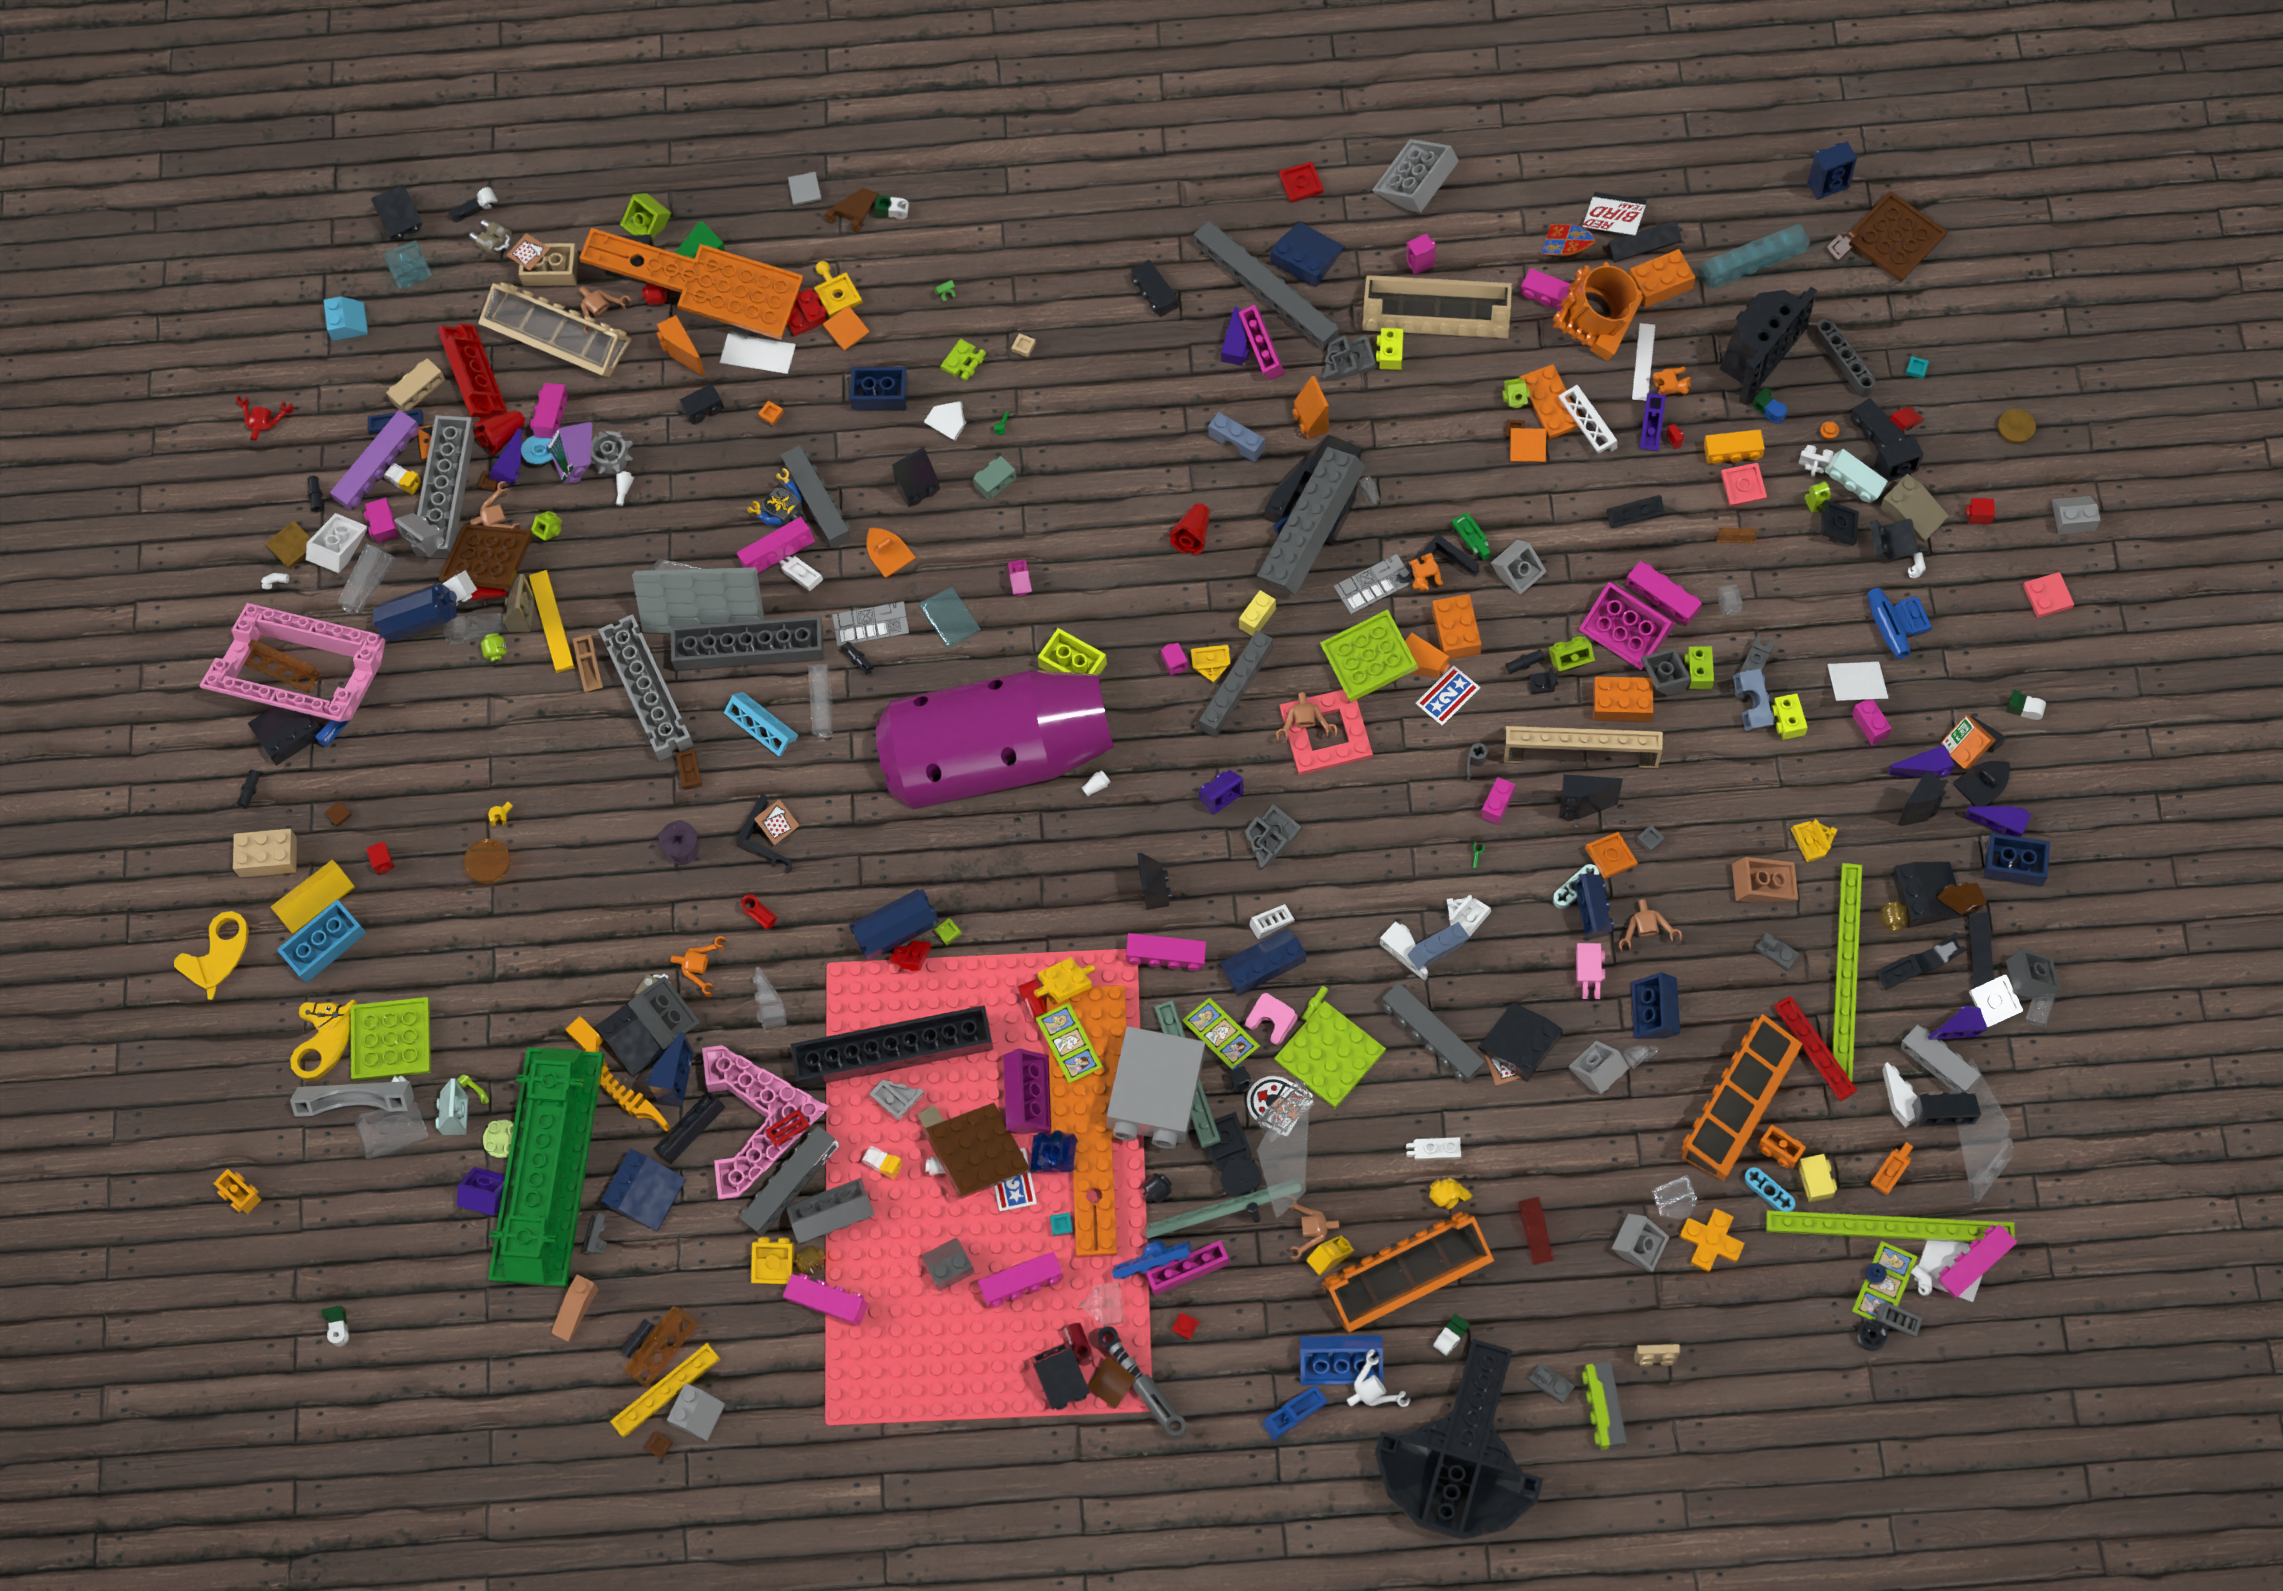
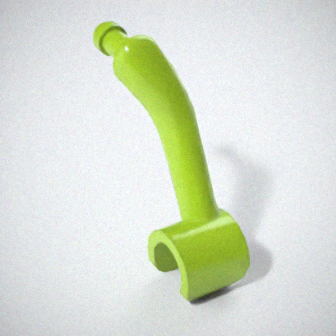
M461 1075L457 1079V1082L463 1088L467 1084L478 1093L482 1104L489 1102L485 1091L475 1084L469 1076Z

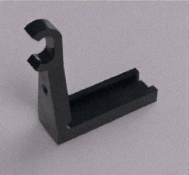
M1439 534L1431 540L1418 557L1419 563L1423 564L1425 561L1421 559V556L1432 553L1434 556L1437 553L1436 550H1439L1475 577L1480 572L1477 562ZM1407 563V569H1410L1411 572L1406 577L1397 574V579L1401 583H1408L1414 577L1412 566Z
M761 794L736 839V845L743 850L772 861V867L776 866L778 861L787 864L788 867L785 869L788 874L792 870L790 859L750 839L758 825L754 818L765 811L769 805L767 801L768 796Z

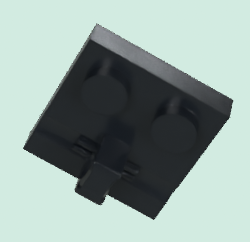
M1825 500L1822 503L1820 534L1829 537L1828 541L1834 543L1840 541L1854 546L1857 543L1859 511Z

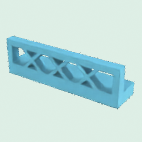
M744 692L732 695L724 711L725 715L778 756H782L788 743L796 741L798 737L797 733ZM734 705L739 709L740 715L738 716L731 712ZM745 716L752 718L754 726L750 727L747 724ZM759 727L766 729L768 737L761 735ZM773 738H778L782 741L779 749L775 746Z

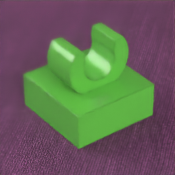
M952 280L934 288L936 295L941 293L943 301H946V292H949L952 298L955 297V292L951 289L955 287Z

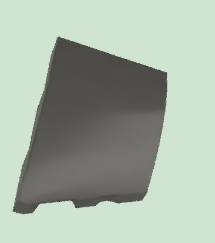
M1346 335L1329 342L1328 354L1325 359L1326 367L1322 377L1324 380L1342 379L1378 368L1368 336L1364 335L1350 342Z
M1274 804L1262 818L1256 816L1245 830V833L1251 842V847L1257 856L1260 867L1264 869L1275 860L1297 837L1303 827Z

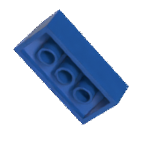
M1382 1335L1300 1336L1301 1385L1355 1384L1357 1377L1367 1362V1352L1371 1349L1375 1352L1370 1357L1376 1358L1379 1356V1361L1371 1366L1363 1381L1376 1375L1383 1384Z

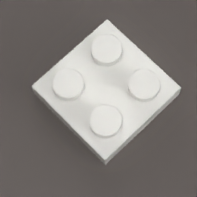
M2003 975L1969 991L1975 1006L1981 1008L1987 1027L2023 1011L2007 975Z

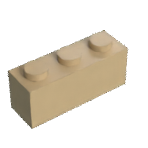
M427 358L420 362L414 370L407 373L396 385L391 386L386 393L390 401L402 412L409 411L444 382L445 378L441 370Z

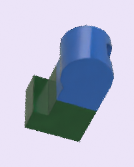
M1765 387L1754 398L1752 407L1773 423H1782L1785 420L1787 407L1782 402H1777L1772 398V391Z

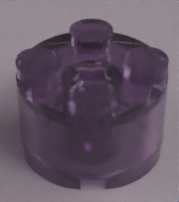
M678 820L666 825L659 833V845L665 858L670 863L686 865L697 858L700 840L695 829L684 820Z

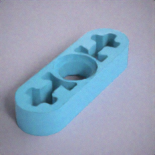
M1750 1168L1747 1170L1744 1177L1747 1186L1777 1211H1793L1795 1200L1790 1194L1760 1169ZM1750 1174H1751V1175L1757 1174V1175H1758L1757 1180H1753V1182H1752V1181L1750 1180V1178H1751ZM1763 1180L1766 1181L1762 1184L1761 1189H1759L1758 1187L1760 1183H1762ZM1767 1186L1773 1187L1775 1194L1773 1196L1766 1195L1764 1188ZM1780 1193V1194H1781L1780 1198L1777 1199V1201L1775 1202L1774 1200L1777 1198L1778 1194ZM1780 1200H1782L1783 1202L1789 1201L1790 1203L1788 1206L1790 1208H1788L1787 1206L1783 1208L1781 1206L1782 1202Z

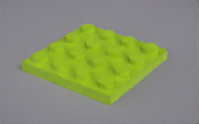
M1388 609L1320 643L1350 703L1419 669Z
M428 997L351 1005L352 1081L390 1078L395 1075L399 1077L400 1075L409 1076L431 1073L430 999Z
M1324 1001L1277 1054L1274 1061L1336 1109L1384 1054L1386 1048Z

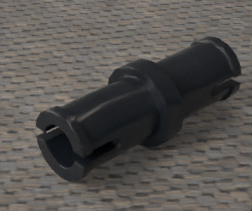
M310 476L307 478L311 510L313 512H321L323 510L321 499L323 493L320 489L319 477Z
M846 642L844 644L846 649L842 646L841 650L866 675L871 673L872 671L869 668L873 670L874 665L864 657L865 655L862 651H858L851 642Z
M1538 649L1528 655L1523 654L1520 658L1505 665L1508 673L1511 675L1521 669L1530 668L1531 665L1545 660L1542 650Z
M249 770L246 782L242 784L239 800L236 803L239 807L244 809L249 807L251 798L257 791L256 785L261 776L260 772Z
M645 1318L638 1329L630 1334L631 1338L620 1349V1352L630 1359L640 1344L643 1345L645 1343L644 1339L655 1326Z

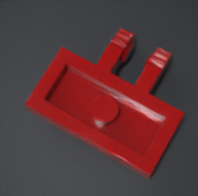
M912 940L909 947H896L889 960L895 965H900L901 969L920 971L931 950V942Z

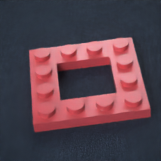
M1344 689L1306 698L1307 703L1317 705L1322 715L1340 711L1348 742L1312 751L1306 727H1296L1294 717L1287 733L1298 775L1373 758L1357 700L1350 703ZM1299 700L1280 705L1284 725L1290 708L1299 704Z

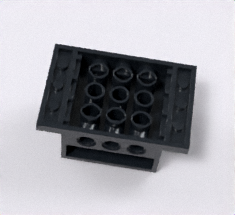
M1810 287L1807 292L1803 291L1799 298L1786 290L1759 293L1755 298L1749 300L1745 311L1739 312L1736 317V325L1719 368L1743 385L1739 392L1741 394L1739 402L1744 405L1748 403L1807 330L1817 293L1815 288Z

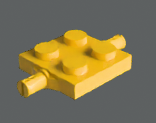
M1070 957L1038 972V979L1042 982L1043 987L1034 990V994L1037 998L1044 994H1049L1060 1003L1092 988V982L1086 975L1094 972L1095 967L1093 964L1081 968Z

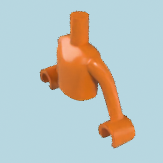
M722 936L717 937L714 944L689 948L684 957L671 956V963L682 964L683 974L701 987L706 997L712 996V993L706 992V990L709 988L714 989V986L711 983L705 984L692 973L704 974L706 971L708 955L701 953L714 949L720 951L725 949L724 946L718 945L720 942H726V939Z

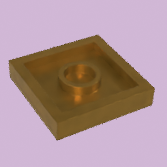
M293 520L265 544L290 570L306 557V546L311 537Z

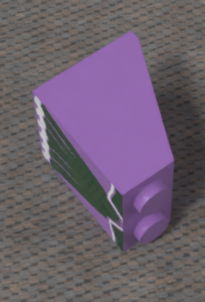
M591 422L558 428L548 443L563 484L579 482L590 465Z

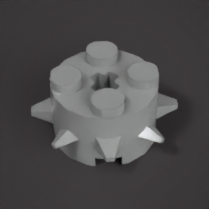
M606 431V434L599 432V436L596 435L591 441L590 464H595L599 474L602 472L619 474L626 467L629 460H633L628 451L633 442L624 441L620 431Z

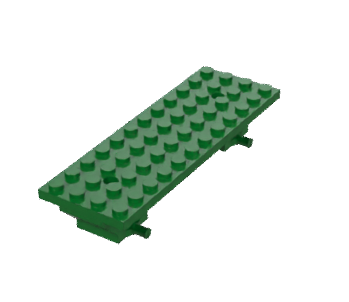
M527 1048L523 1075L517 1074L516 1076L518 1077L516 1082H521L497 1229L496 1231L491 1230V1234H489L490 1239H495L488 1276L490 1282L567 1288L605 1057L603 1052L558 1048Z

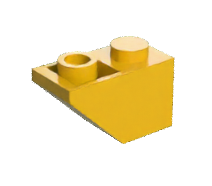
M1340 1235L1320 1244L1308 1257L1307 1262L1318 1275H1321L1333 1269L1353 1253L1354 1249L1348 1240Z

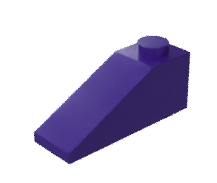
M1234 307L1221 351V362L1243 366L1244 360H1248L1250 349H1247V341L1239 309Z
M1647 393L1640 443L1641 449L1659 450L1666 395Z
M519 428L489 477L498 482H506V487H509L511 482L515 483L520 476L518 470L521 461L522 430Z
M1945 745L1893 763L1888 772L1893 776L1922 778L1925 772H1928L1935 777L1944 778L1951 774L1954 763Z
M1969 806L1965 814L1967 819L2001 834L2015 837L2022 836L2031 816L2025 809L2013 806Z
M1971 1006L1960 1008V1012L1932 1032L1928 1039L1977 1037L1987 1030L1981 1008H1972Z

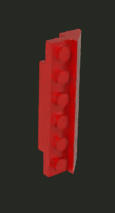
M459 323L457 327L441 325L438 328V332L470 417L484 420L507 413L508 411L475 325Z

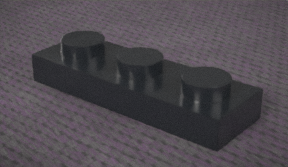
M1661 495L1606 509L1611 528L1665 514Z

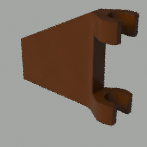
M865 188L859 189L829 208L825 213V216H828L826 222L833 224L836 216L840 215L851 219V225H853L851 230L858 233L865 217L876 201L878 193Z

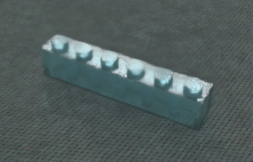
M1799 223L1703 261L1700 273L1709 288L1719 287L1725 282L1737 280L1745 274H1752L1760 268H1767L1778 261H1785L1793 255L1803 254L1808 250L1810 240Z

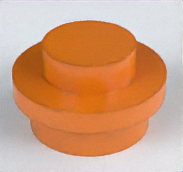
M1825 422L1820 429L1821 435L1827 440L1836 438L1839 434L1838 425L1834 422Z

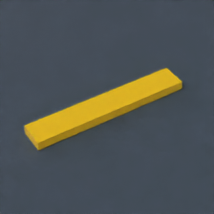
M544 570L531 574L529 578L555 670L559 673L575 668L548 572Z
M706 1343L610 1422L620 1435L625 1438L679 1394L685 1383L690 1385L721 1359L709 1344Z

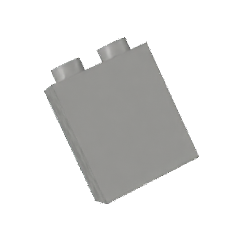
M1126 1027L1107 1112V1128L1113 1129L1114 1137L1126 1141L1136 1140L1137 1134L1153 1137L1152 1143L1166 1149L1175 1148L1177 1142L1186 1144L1205 1055L1204 1041Z

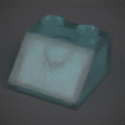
M416 240L383 254L399 289L432 276Z

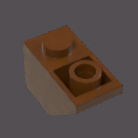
M1964 882L1958 886L1951 884L1944 887L1943 892L1937 896L1938 900L1961 915L1975 913L1987 904L1978 883L1969 884Z

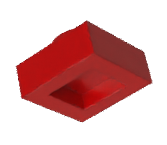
M1676 424L1668 426V439L1675 450L1681 448L1684 439L1682 430L1678 429Z
M1181 1312L1172 1328V1332L1190 1341L1199 1325V1321Z

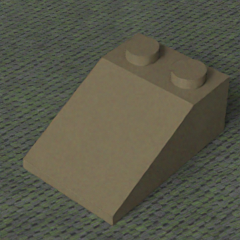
M1909 474L1884 497L1880 508L1897 522L1911 518L1915 536L1923 542L1949 517L1925 487Z
M524 574L518 576L509 590V597L505 599L507 611L503 614V624L506 625L509 632H531L535 597Z

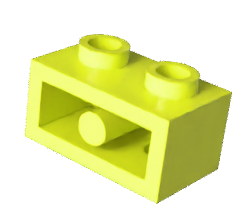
M1381 328V335H1377V346H1380V351L1376 353V362H1380V369L1401 370L1403 329Z
M1798 694L1775 698L1771 711L1777 719L1776 729L1778 734H1781L1783 740L1805 736L1808 727Z

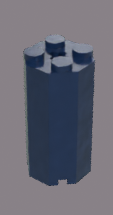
M437 583L385 601L373 609V624L375 627L380 628L381 631L378 632L380 637L391 642L447 623L457 617L456 593L450 591L443 584Z
M917 889L849 924L852 934H855V940L860 950L869 962L936 927L939 920L934 907L928 902L924 889L920 891Z

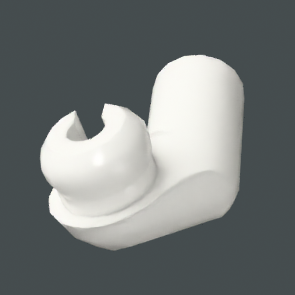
M1922 553L1913 555L1915 565L1908 569V574L1911 578H1918L1926 569Z
M272 573L265 576L261 580L262 588L271 589L274 582L288 583L289 575Z
M1917 1265L1910 1273L1918 1279L1919 1293L1921 1295H1928L1932 1291V1278Z

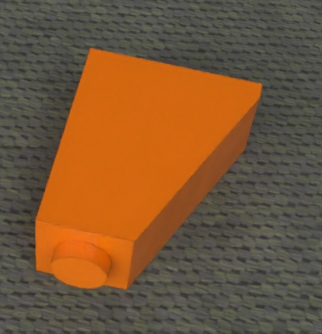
M1411 633L1405 640V643L1419 668L1411 672V674L1438 678L1441 673L1445 674L1450 666L1449 656L1414 633Z

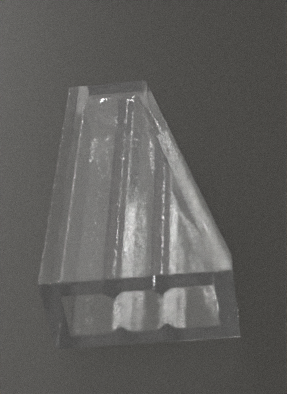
M366 543L337 601L338 604L343 606L342 610L350 614L353 611L360 614L396 558Z
M827 664L808 666L812 733L814 736L817 735V738H828L830 734H833L832 673Z

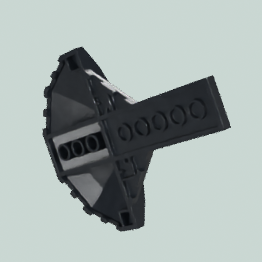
M1473 1339L1453 1411L1446 1414L1445 1417L1432 1421L1420 1427L1419 1430L1402 1437L1381 1431L1375 1457L1386 1493L1418 1527L1466 1540L1506 1530L1537 1503L1544 1478L1524 1473L1493 1424L1513 1350Z

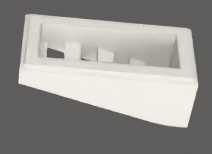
M1284 904L1252 917L1249 925L1259 940L1294 922V918ZM1279 913H1282L1283 917L1285 918L1284 920H1282Z

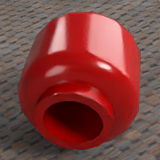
M647 283L646 287L642 288V298L646 299L649 305H663L669 300V289Z

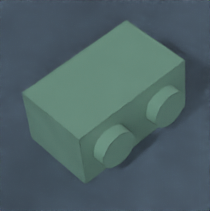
M1000 456L998 459L992 460L983 471L977 472L973 480L975 487L990 501L1015 481L1017 476L1016 470Z

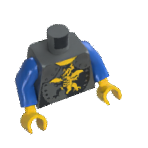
M782 469L785 473L784 478L779 473L776 474L777 479L783 480L784 484L780 482L761 505L757 501L751 502L755 506V510L751 507L747 508L750 514L756 513V517L767 526H785L799 517L803 520L806 518L801 513L803 508L799 489L792 479H788L789 472L786 469Z

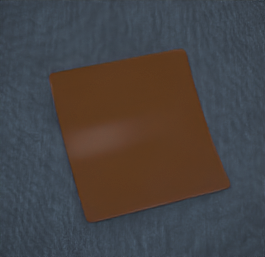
M1107 1356L1097 1374L1089 1383L1088 1389L1116 1409L1136 1377Z

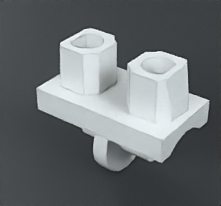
M1807 445L1801 453L1799 464L1804 465L1805 469L1811 470L1812 477L1815 476L1816 472L1823 474L1833 458V451L1826 449L1821 456L1815 454V446Z

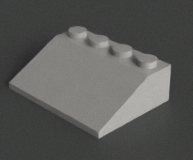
M1410 139L1372 191L1406 210L1421 213L1459 160L1451 146Z

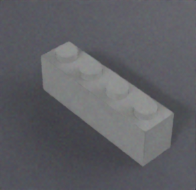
M1917 1025L1902 1040L1901 1049L1957 1094L1961 1092L1969 1094L1980 1081L1981 1074L1979 1070L1973 1065H1968L1964 1062L1961 1055L1949 1050L1943 1041L1929 1040L1928 1036L1931 1032Z

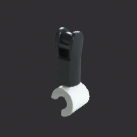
M485 187L478 192V200L475 197L462 205L450 209L449 215L452 217V220L460 222L467 216L482 210L481 206L484 209H491L490 203L498 202L492 189Z

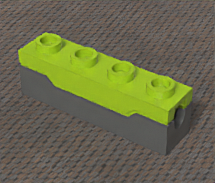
M1611 1361L1586 1365L1585 1371L1582 1372L1584 1384H1588L1589 1392H1586L1588 1404H1592L1593 1412H1590L1592 1425L1596 1424L1597 1432H1594L1595 1443L1600 1445V1450L1625 1447L1627 1440Z

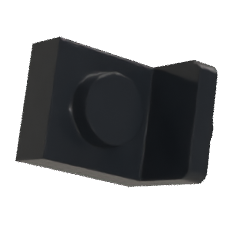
M1552 667L1548 668V672L1529 674L1532 695L1555 691V685H1558L1557 673H1553Z

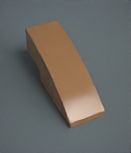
M589 634L573 638L584 692L603 688L593 636Z

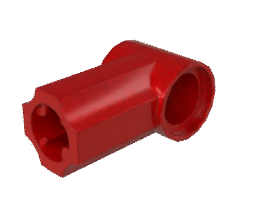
M748 894L742 898L741 905L746 916L751 917L765 930L770 929L775 924L778 917L760 903L756 896ZM749 903L755 904L753 908L746 907Z
M1036 979L1018 985L1023 1002H1026L1032 1020H1036L1037 1017L1048 1012L1042 996L1037 998L1034 994V990L1040 988Z

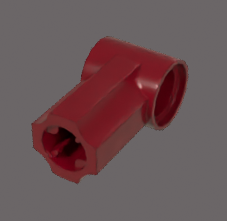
M1081 1322L1068 1325L1064 1328L1076 1360L1079 1365L1086 1366L1092 1362L1093 1353ZM1081 1351H1088L1089 1353L1086 1357L1078 1356Z

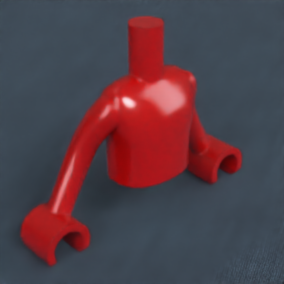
M240 395L236 397L237 403L243 408L245 425L253 430L250 437L253 441L258 440L260 431L271 429L285 414H291L294 411L292 403L286 408V403L282 402V410L269 422L272 413L269 409L253 407L250 415L247 396H245L244 401H242Z

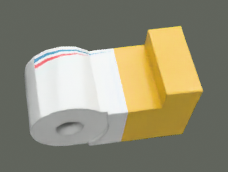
M394 463L391 464L384 474L386 480L412 495L422 483L417 473L409 472Z
M869 1146L862 1159L863 1163L892 1179H895L903 1165L901 1158L894 1155L891 1156L873 1146Z

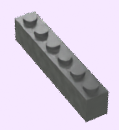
M799 445L781 454V460L785 469L789 472V476L799 489L801 497L830 548L850 540L849 532L852 530L848 522L842 520L843 514L840 508L834 506L835 500L832 494H827L825 490L827 486L822 478H818L819 472L816 466L810 464L809 460L811 459L806 450L803 451Z
M1259 631L1255 632L1199 720L1201 731L1217 738L1273 650V638Z
M1399 982L1382 997L1383 1010L1389 1015H1394L1401 1027L1408 1028L1415 1040L1422 1041L1429 1053L1432 1055L1436 1054L1444 1067H1450L1458 1080H1464L1468 1084L1484 1068L1485 1061Z
M820 1126L812 1129L804 1143L796 1147L793 1156L784 1161L781 1170L769 1179L768 1185L764 1190H760L756 1194L752 1204L744 1208L740 1219L762 1237L785 1211L786 1206L791 1204L840 1146L837 1140Z

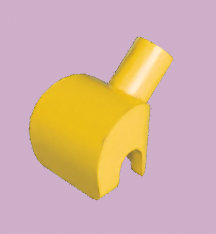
M506 802L503 807L495 806L489 810L488 815L491 827L496 826L497 820H501L502 825L507 823L506 814L513 807L511 803Z

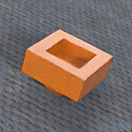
M768 401L758 413V416L774 426L783 415L784 410Z

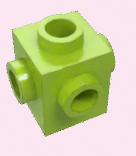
M1523 378L1504 381L1505 390L1502 391L1504 402H1507L1512 408H1520L1523 404H1528L1527 398L1530 397L1529 387H1526Z
M550 511L536 515L531 528L532 533L544 540L558 536L563 520Z

